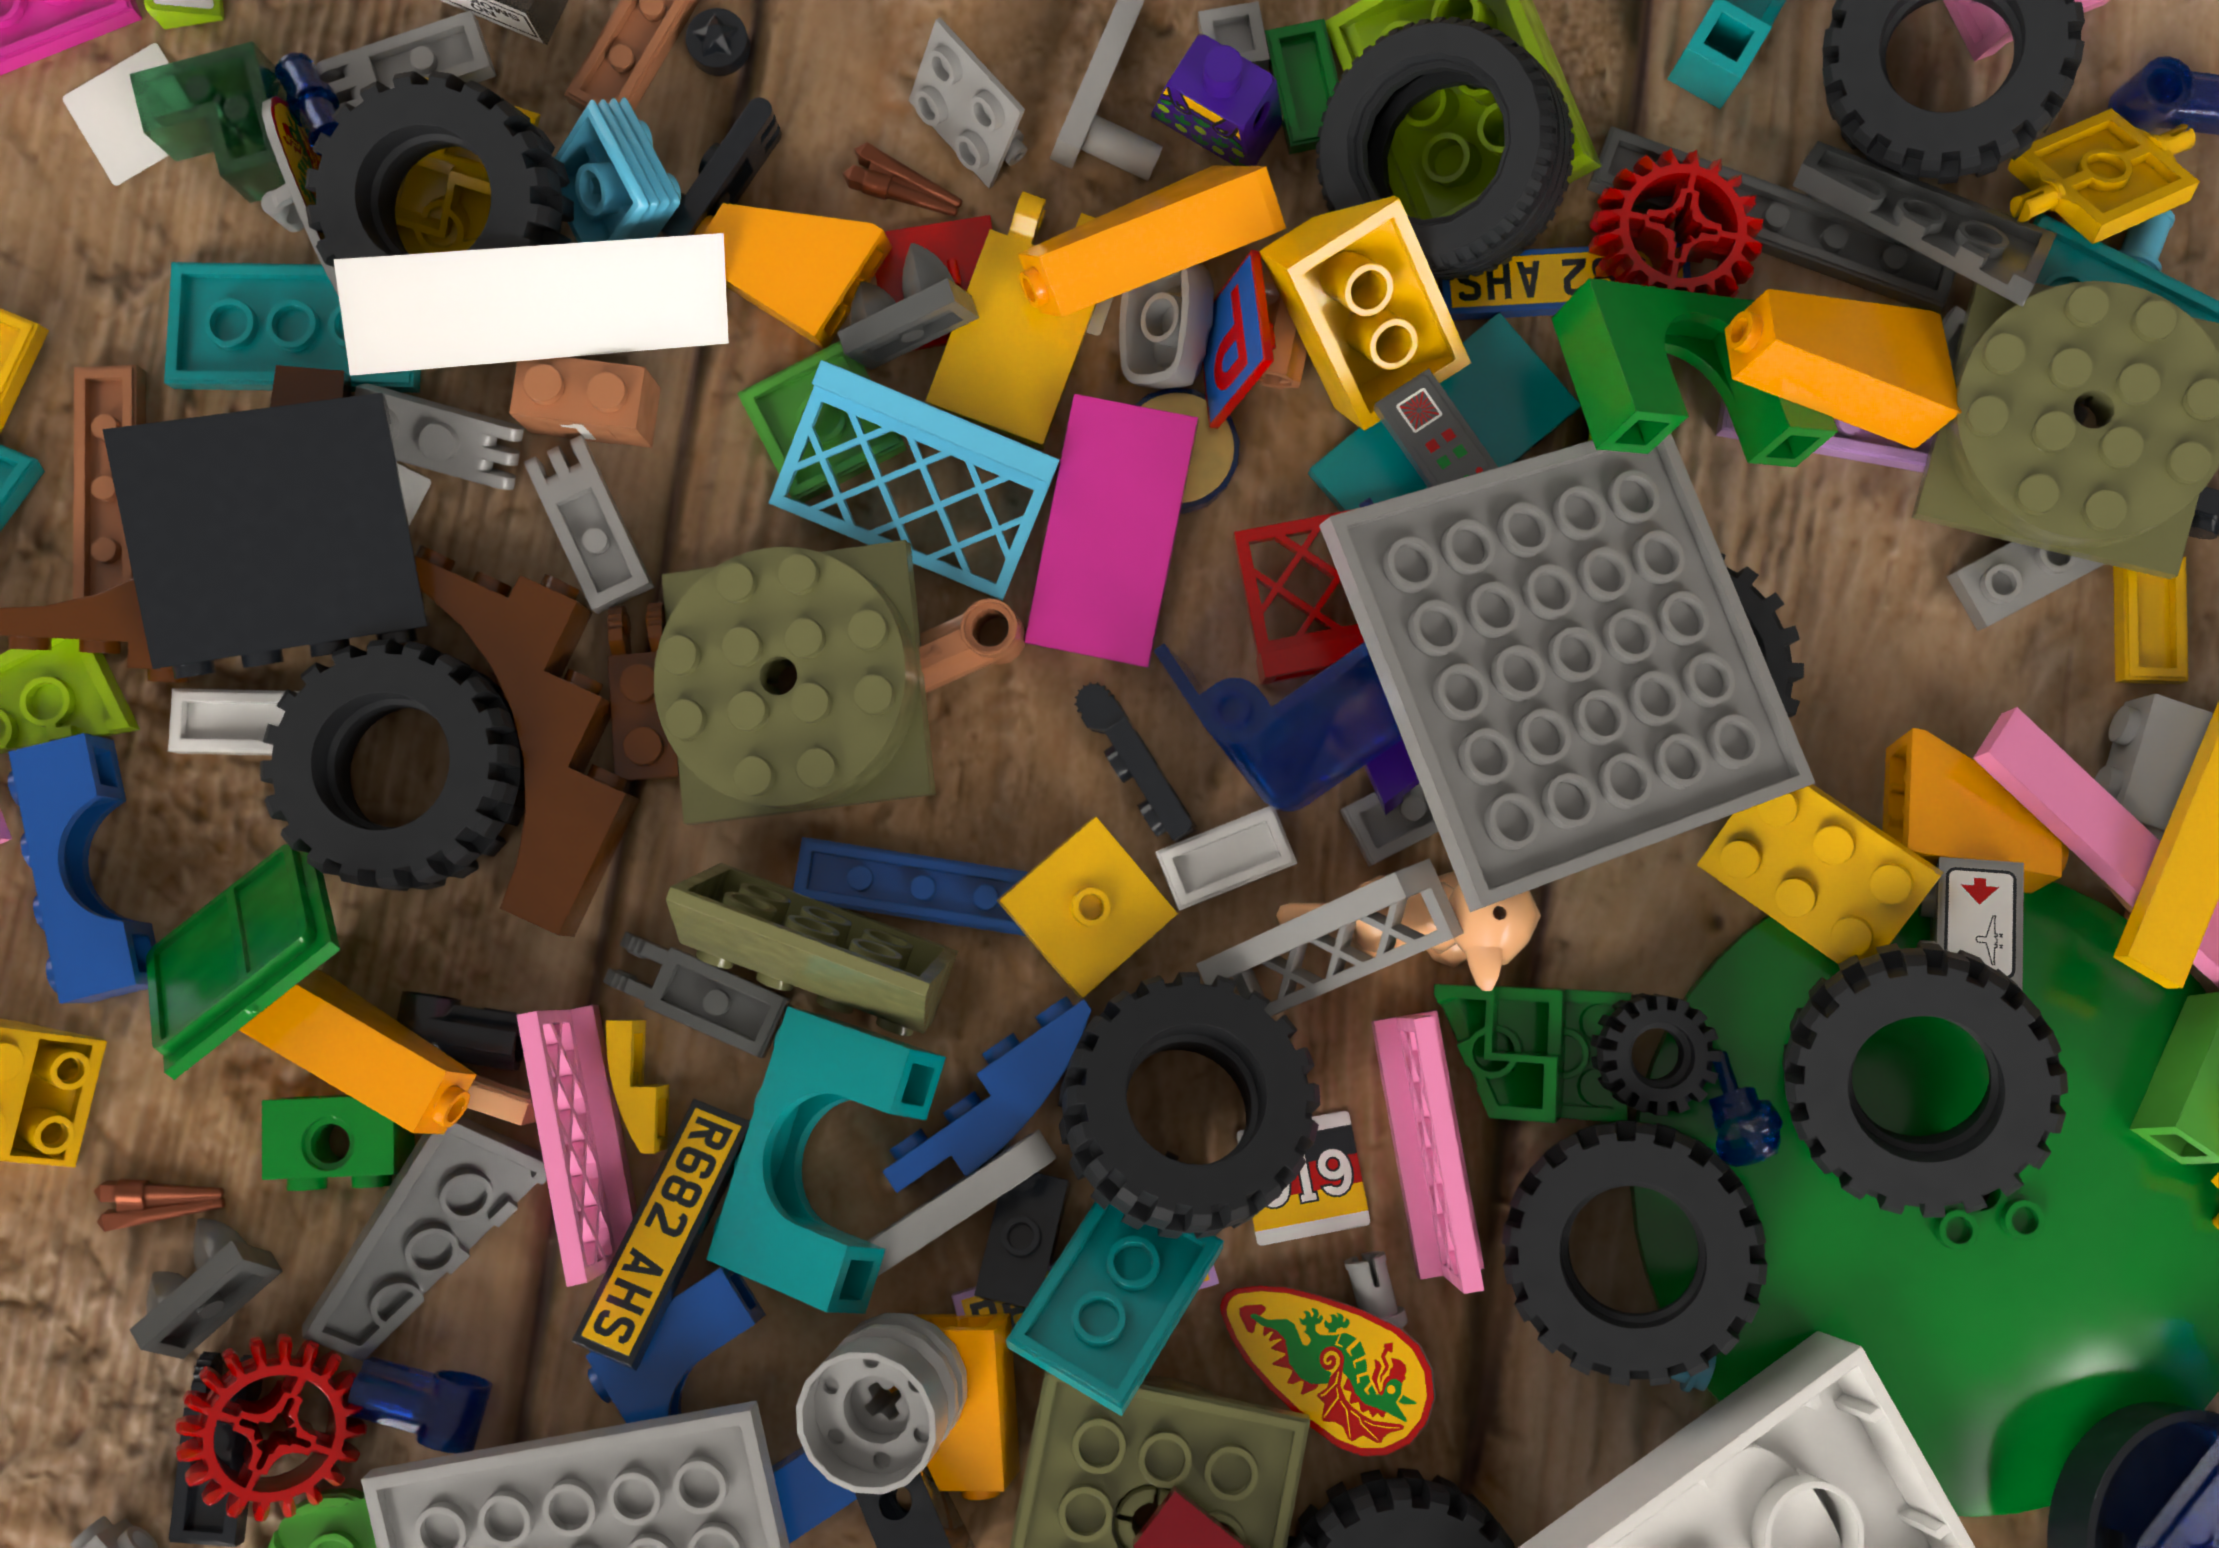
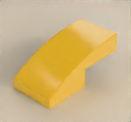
M606 1020V1048L613 1092L626 1128L640 1153L654 1154L666 1150L668 1144L669 1084H644L646 1020Z

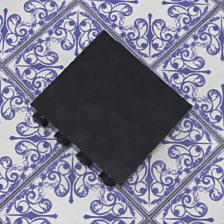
M383 393L102 429L152 669L172 666L174 679L216 673L214 660L241 656L243 668L284 662L282 649L309 645L311 657L331 655L337 650L350 646L349 638L376 634L377 640L391 639L399 644L418 641L416 628L429 626L430 622L425 612L389 425L391 420L387 399Z

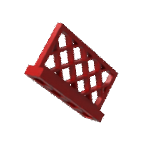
M1351 510L1235 531L1233 533L1257 654L1256 665L1260 685L1373 664L1358 624L1342 627L1320 612L1337 585H1342L1334 567L1308 551L1321 531L1319 525L1330 516ZM1309 534L1302 546L1289 538ZM1274 540L1295 554L1277 583L1254 568L1250 550L1251 544ZM1301 559L1333 579L1314 608L1283 588V585ZM1257 582L1271 591L1262 605ZM1276 596H1279L1308 616L1295 636L1268 640L1264 613ZM1314 620L1327 628V630L1306 633Z

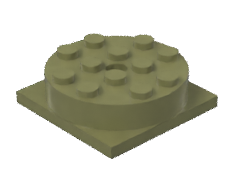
M2085 281L2052 287L2035 283L2022 307L1974 282L1952 364L1957 388V406L1961 409L1962 413L1957 414L1953 420L1933 435L1911 518L2166 579L2177 577L2199 494L2208 485L2219 467V323L2191 317L2167 299L2148 290L2128 284L2109 281ZM2085 400L2084 406L2094 413L2096 425L2099 427L2094 429L2081 425L2075 418L2074 405H2079Z
M900 540L823 552L798 547L763 548L735 556L717 567L662 574L666 626L662 633L655 658L654 695L661 726L670 745L678 756L684 824L698 825L936 795L925 681L921 670L919 651L921 641L912 551L909 542ZM793 663L797 671V681L788 693L781 695L779 688L770 684L778 683L781 672Z
M1045 1371L1010 1548H1134L1133 1540L1143 1528L1134 1521L1135 1511L1140 1506L1153 1503L1154 1495L1157 1496L1158 1505H1160L1174 1486L1251 1548H1286L1311 1419L1307 1414L1220 1397L1197 1384L1163 1376H1146L1123 1416H1120Z

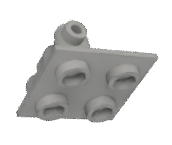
M941 18L936 19L908 101L915 107L922 121L932 126L956 152L960 162L967 169L973 171L988 188H991L996 181L1003 161L1005 160L1010 166H1013L1024 157L1028 150L1022 143L1024 135L1017 129L1025 109Z

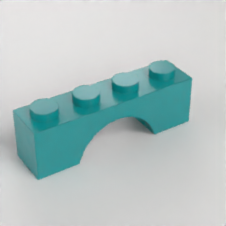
M1714 0L1667 80L1721 109L1766 39L1786 0Z

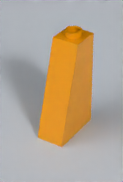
M1212 165L1018 253L1024 269L1019 274L1020 284L1029 303L1034 308H1039L1040 313L1064 317L1286 229V225L1266 166Z
M1767 289L1748 308L1738 313L1724 329L1733 380L1832 416L1835 419L1916 449L1943 428L1957 414L1962 413L1961 409L1957 406V388L1941 314L1934 311Z
M320 970L311 972L239 1029L242 1033L412 1133L445 1134L447 1128L453 1126L464 1114L470 1100L468 1090L477 1075Z

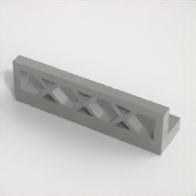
M1429 858L1389 874L1196 965L1205 985H1211L1217 975L1225 978L1232 977L1236 981V987L1240 996L1248 999L1253 990L1264 996L1252 968L1263 964L1282 974L1283 979L1277 1000L1268 1003L1264 1009L1271 1017L1463 934V930ZM1418 893H1421L1437 928L1436 931L1426 935L1401 924L1408 898ZM1389 907L1387 916L1378 913V911ZM1361 920L1383 931L1376 957H1371L1350 946L1356 921ZM1338 930L1336 939L1327 935ZM1396 939L1406 943L1394 948ZM1309 942L1332 953L1325 979L1301 968ZM1289 952L1288 960L1280 957V955ZM1346 961L1355 965L1344 970ZM1297 983L1305 986L1304 988L1295 991Z

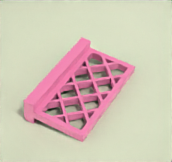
M590 1005L571 1010L533 1011L516 1015L567 1287L587 1283L607 1271L637 1212L619 1110L609 1072L607 1048L599 1005Z
M1433 1010L1371 1021L1417 1277L1422 1280L1444 1276L1463 1294L1484 1291L1481 1269L1485 1268L1438 1012Z

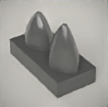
M911 243L902 275L903 300L896 303L884 289L866 281L860 282L851 304L850 326L837 332L844 354L873 370L979 319L973 298L955 284L947 267L936 255L916 243Z
M204 1218L197 1219L193 1241L196 1272L188 1279L178 1273L169 1271H157L152 1274L146 1298L147 1315L130 1329L140 1350L184 1359L283 1272L272 1252L248 1245L235 1230L222 1222Z

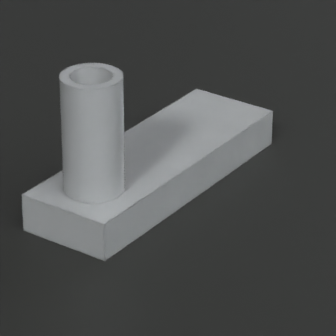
M1117 0L1050 156L1051 160L1072 169L1079 151L1082 150L1146 181L1149 180L1163 146L1096 115L1145 0Z

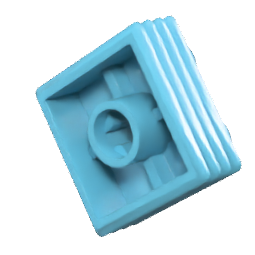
M625 97L619 103L615 98H612L609 104L605 99H601L598 105L594 100H590L554 157L564 164L570 180L566 187L561 188L562 195L574 201V221L568 222L578 243L655 238L680 205L681 190L679 183L672 174L666 172L653 148L652 134L648 125L644 121L638 120L631 104Z

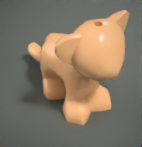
M1452 871L1440 875L1438 878L1463 930V934L1429 948L1427 952L1432 960L1452 968L1467 959L1476 985L1482 991H1491L1498 980L1501 966L1508 964L1529 943L1541 917L1530 890L1470 912L1455 872ZM1379 875L1371 879L1370 881H1365L1361 883L1355 890L1364 887L1376 880H1379L1387 875ZM1418 893L1408 898L1401 924L1426 935L1436 931L1437 928L1421 893ZM1288 903L1280 906L1276 917L1281 925L1327 903ZM1389 907L1378 911V913L1387 916ZM1358 920L1356 921L1352 941L1360 950L1372 957H1376L1383 931ZM1396 939L1394 948L1406 943Z

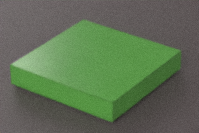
M840 341L737 393L779 474L814 385L812 381L820 361L832 363L870 379L862 364L844 354ZM824 403L815 424V430L824 451L857 438L847 412ZM859 417L865 434L881 428V426ZM893 431L869 441L878 464L907 450L900 434ZM810 439L802 460L816 455ZM861 445L828 458L838 484L870 469ZM820 462L797 471L789 491L791 498L804 503L831 489Z

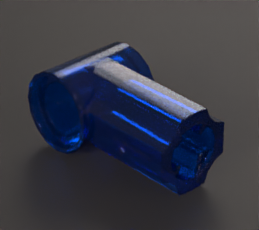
M2170 56L2157 57L2148 62L2115 90L2110 97L2108 109L2112 108L2131 125L2148 133L2155 128L2174 129L2180 124L2189 125L2187 130L2192 128L2197 133L2219 135V75L2191 71L2180 59Z
M372 1356L364 1361L361 1370L355 1377L347 1402L363 1407L358 1413L351 1415L353 1417L416 1434L415 1440L425 1447L441 1452L458 1454L474 1451L493 1384L483 1377L453 1370H440L431 1373Z

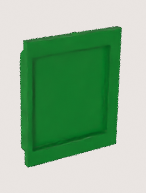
M288 844L282 845L148 951L146 955L152 1046L163 1055L164 1073L173 1080L182 1075L341 950L324 875L307 863V855L309 853L292 850Z

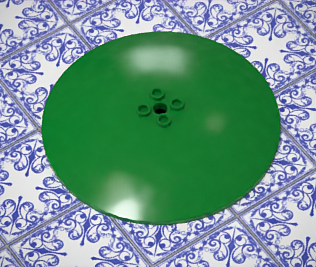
M2055 882L2031 894L2024 892L2022 991L2041 1011L2042 1017L2054 1031L2062 1050L2058 1053L2060 1064L2067 1071L2068 1093L2060 1097V1105L2066 1112L2061 1133L2050 1132L2045 1143L2050 1149L2051 1154L2042 1167L2037 1169L2028 1164L2019 1174L2024 1185L2008 1197L1998 1188L1990 1192L1986 1200L1988 1206L1986 1208L1966 1213L1963 1204L1959 1203L1944 1206L1945 1217L1923 1218L1919 1207L1905 1205L1904 1211L1900 1215L1880 1209L1877 1198L1868 1194L1860 1200L1841 1188L1839 1178L1832 1172L1824 1174L1811 1159L1807 1144L1804 1140L1799 1139L1794 1128L1786 1099L1783 1070L1784 1044H1788L1791 1033L1789 1025L1796 1009H1803L1810 999L1808 991L1821 977L1828 980L1839 972L1840 968L1836 962L1768 915L1744 931L1713 960L1683 999L1690 1003L1689 1006L1691 1008L1702 1011L1708 1018L1704 1023L1708 1027L1715 1028L1719 1039L1712 1041L1713 1048L1721 1050V1062L1713 1061L1711 1070L1712 1072L1719 1073L1716 1083L1707 1082L1703 1090L1708 1095L1701 1102L1695 1100L1688 1102L1690 1109L1682 1113L1668 1111V1116H1657L1649 1112L1644 1113L1637 1110L1635 1118L1637 1122L1659 1123L1676 1128L1677 1131L1691 1138L1695 1137L1710 1147L1740 1178L1753 1200L1759 1219L1762 1222L1766 1239L1764 1244L1765 1260L1768 1265L1766 1285H1762L1758 1298L1760 1303L1759 1309L1752 1324L1747 1322L1738 1334L1740 1341L1727 1355L1722 1352L1716 1355L1715 1369L1706 1389L1720 1402L1817 1331L1862 1346L1957 1516L1963 1517L2017 1514L2049 1507L2058 1477L2074 1447L2096 1423L2118 1409L2142 1402H2167L2204 1410L2219 1391V1230L2211 1222L2212 1218L2216 1217L2219 1213V1188L2211 1182L2219 1172V1163L2180 1164L2130 1130L2187 997L2206 993L2201 984L2189 973L2183 988L2166 989L2113 958L2128 920L2101 902ZM1917 908L1890 944L1897 943L1900 949L1917 948L1919 940L1930 941V918L1919 917ZM1917 1016L1892 1022L1876 1031L1865 1041L1855 1058L1852 1083L1858 1103L1867 1116L1877 1125L1899 1134L1924 1136L1949 1130L1967 1119L1979 1106L1986 1093L1989 1083V1071L1982 1048L1967 1031L1943 1018ZM1666 1030L1649 1064L1646 1074L1648 1079L1664 1077L1673 1070L1677 1063L1678 1046L1673 1036ZM1630 1186L1634 1231L1643 1270L1657 1308L1661 1309L1679 1298L1691 1283L1698 1263L1697 1237L1690 1220L1675 1202L1652 1189Z

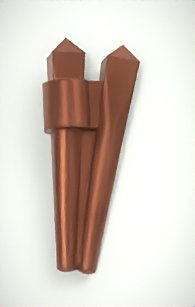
M868 142L855 148L858 164L868 168V170L853 165L842 173L848 188L862 191L864 194L883 200L891 199L953 217L957 215L958 208L962 205V199Z
M121 1178L119 1181L106 1180L94 1190L100 1203L116 1202V1209H108L97 1220L98 1225L104 1232L225 1207V1200L221 1198L224 1195L223 1187L150 1183L149 1180Z

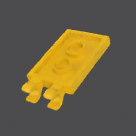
M1022 191L1008 235L992 229L989 230L968 286L967 293L973 298L979 319L951 331L925 403L1008 438L1043 450L1097 304L1064 317L1040 313L1039 308H1034L1027 300L1019 279V274L1024 269L1018 253L1035 246L1034 242L1046 210H1044L1046 199ZM1081 213L1076 227L1095 218Z

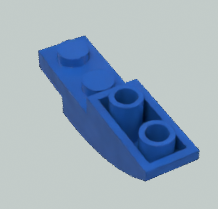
M1067 996L1063 997L1035 1017L1041 1026V1029L1020 1043L1013 1032L981 1054L988 1063V1066L976 1073L990 1096L981 1101L975 1091L943 1112L949 1125L930 1138L920 1128L889 1150L896 1161L882 1172L896 1193L950 1156L953 1157L963 1174L967 1177L993 1157L1025 1126L1045 1102L1068 1066L1092 1011L1086 999L1073 1006Z

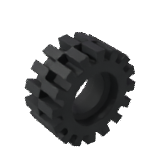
M1640 993L1631 995L1632 999L1629 1001L1619 1000L1612 1005L1615 1011L1610 1016L1602 1015L1597 1023L1603 1026L1600 1035L1593 1034L1591 1046L1597 1047V1056L1591 1057L1592 1067L1599 1070L1601 1077L1597 1079L1602 1087L1609 1090L1613 1094L1612 1097L1620 1103L1641 1112H1649L1657 1116H1668V1111H1675L1677 1113L1690 1109L1688 1102L1691 1100L1701 1102L1708 1095L1703 1090V1087L1707 1082L1715 1084L1719 1073L1711 1071L1713 1061L1721 1062V1050L1714 1049L1712 1041L1719 1039L1716 1030L1713 1027L1706 1026L1704 1023L1708 1018L1701 1010L1691 1008L1689 1006L1690 1003L1665 995ZM1653 1028H1662L1675 1039L1678 1046V1060L1673 1070L1664 1077L1648 1079L1642 1076L1633 1064V1044L1643 1032Z

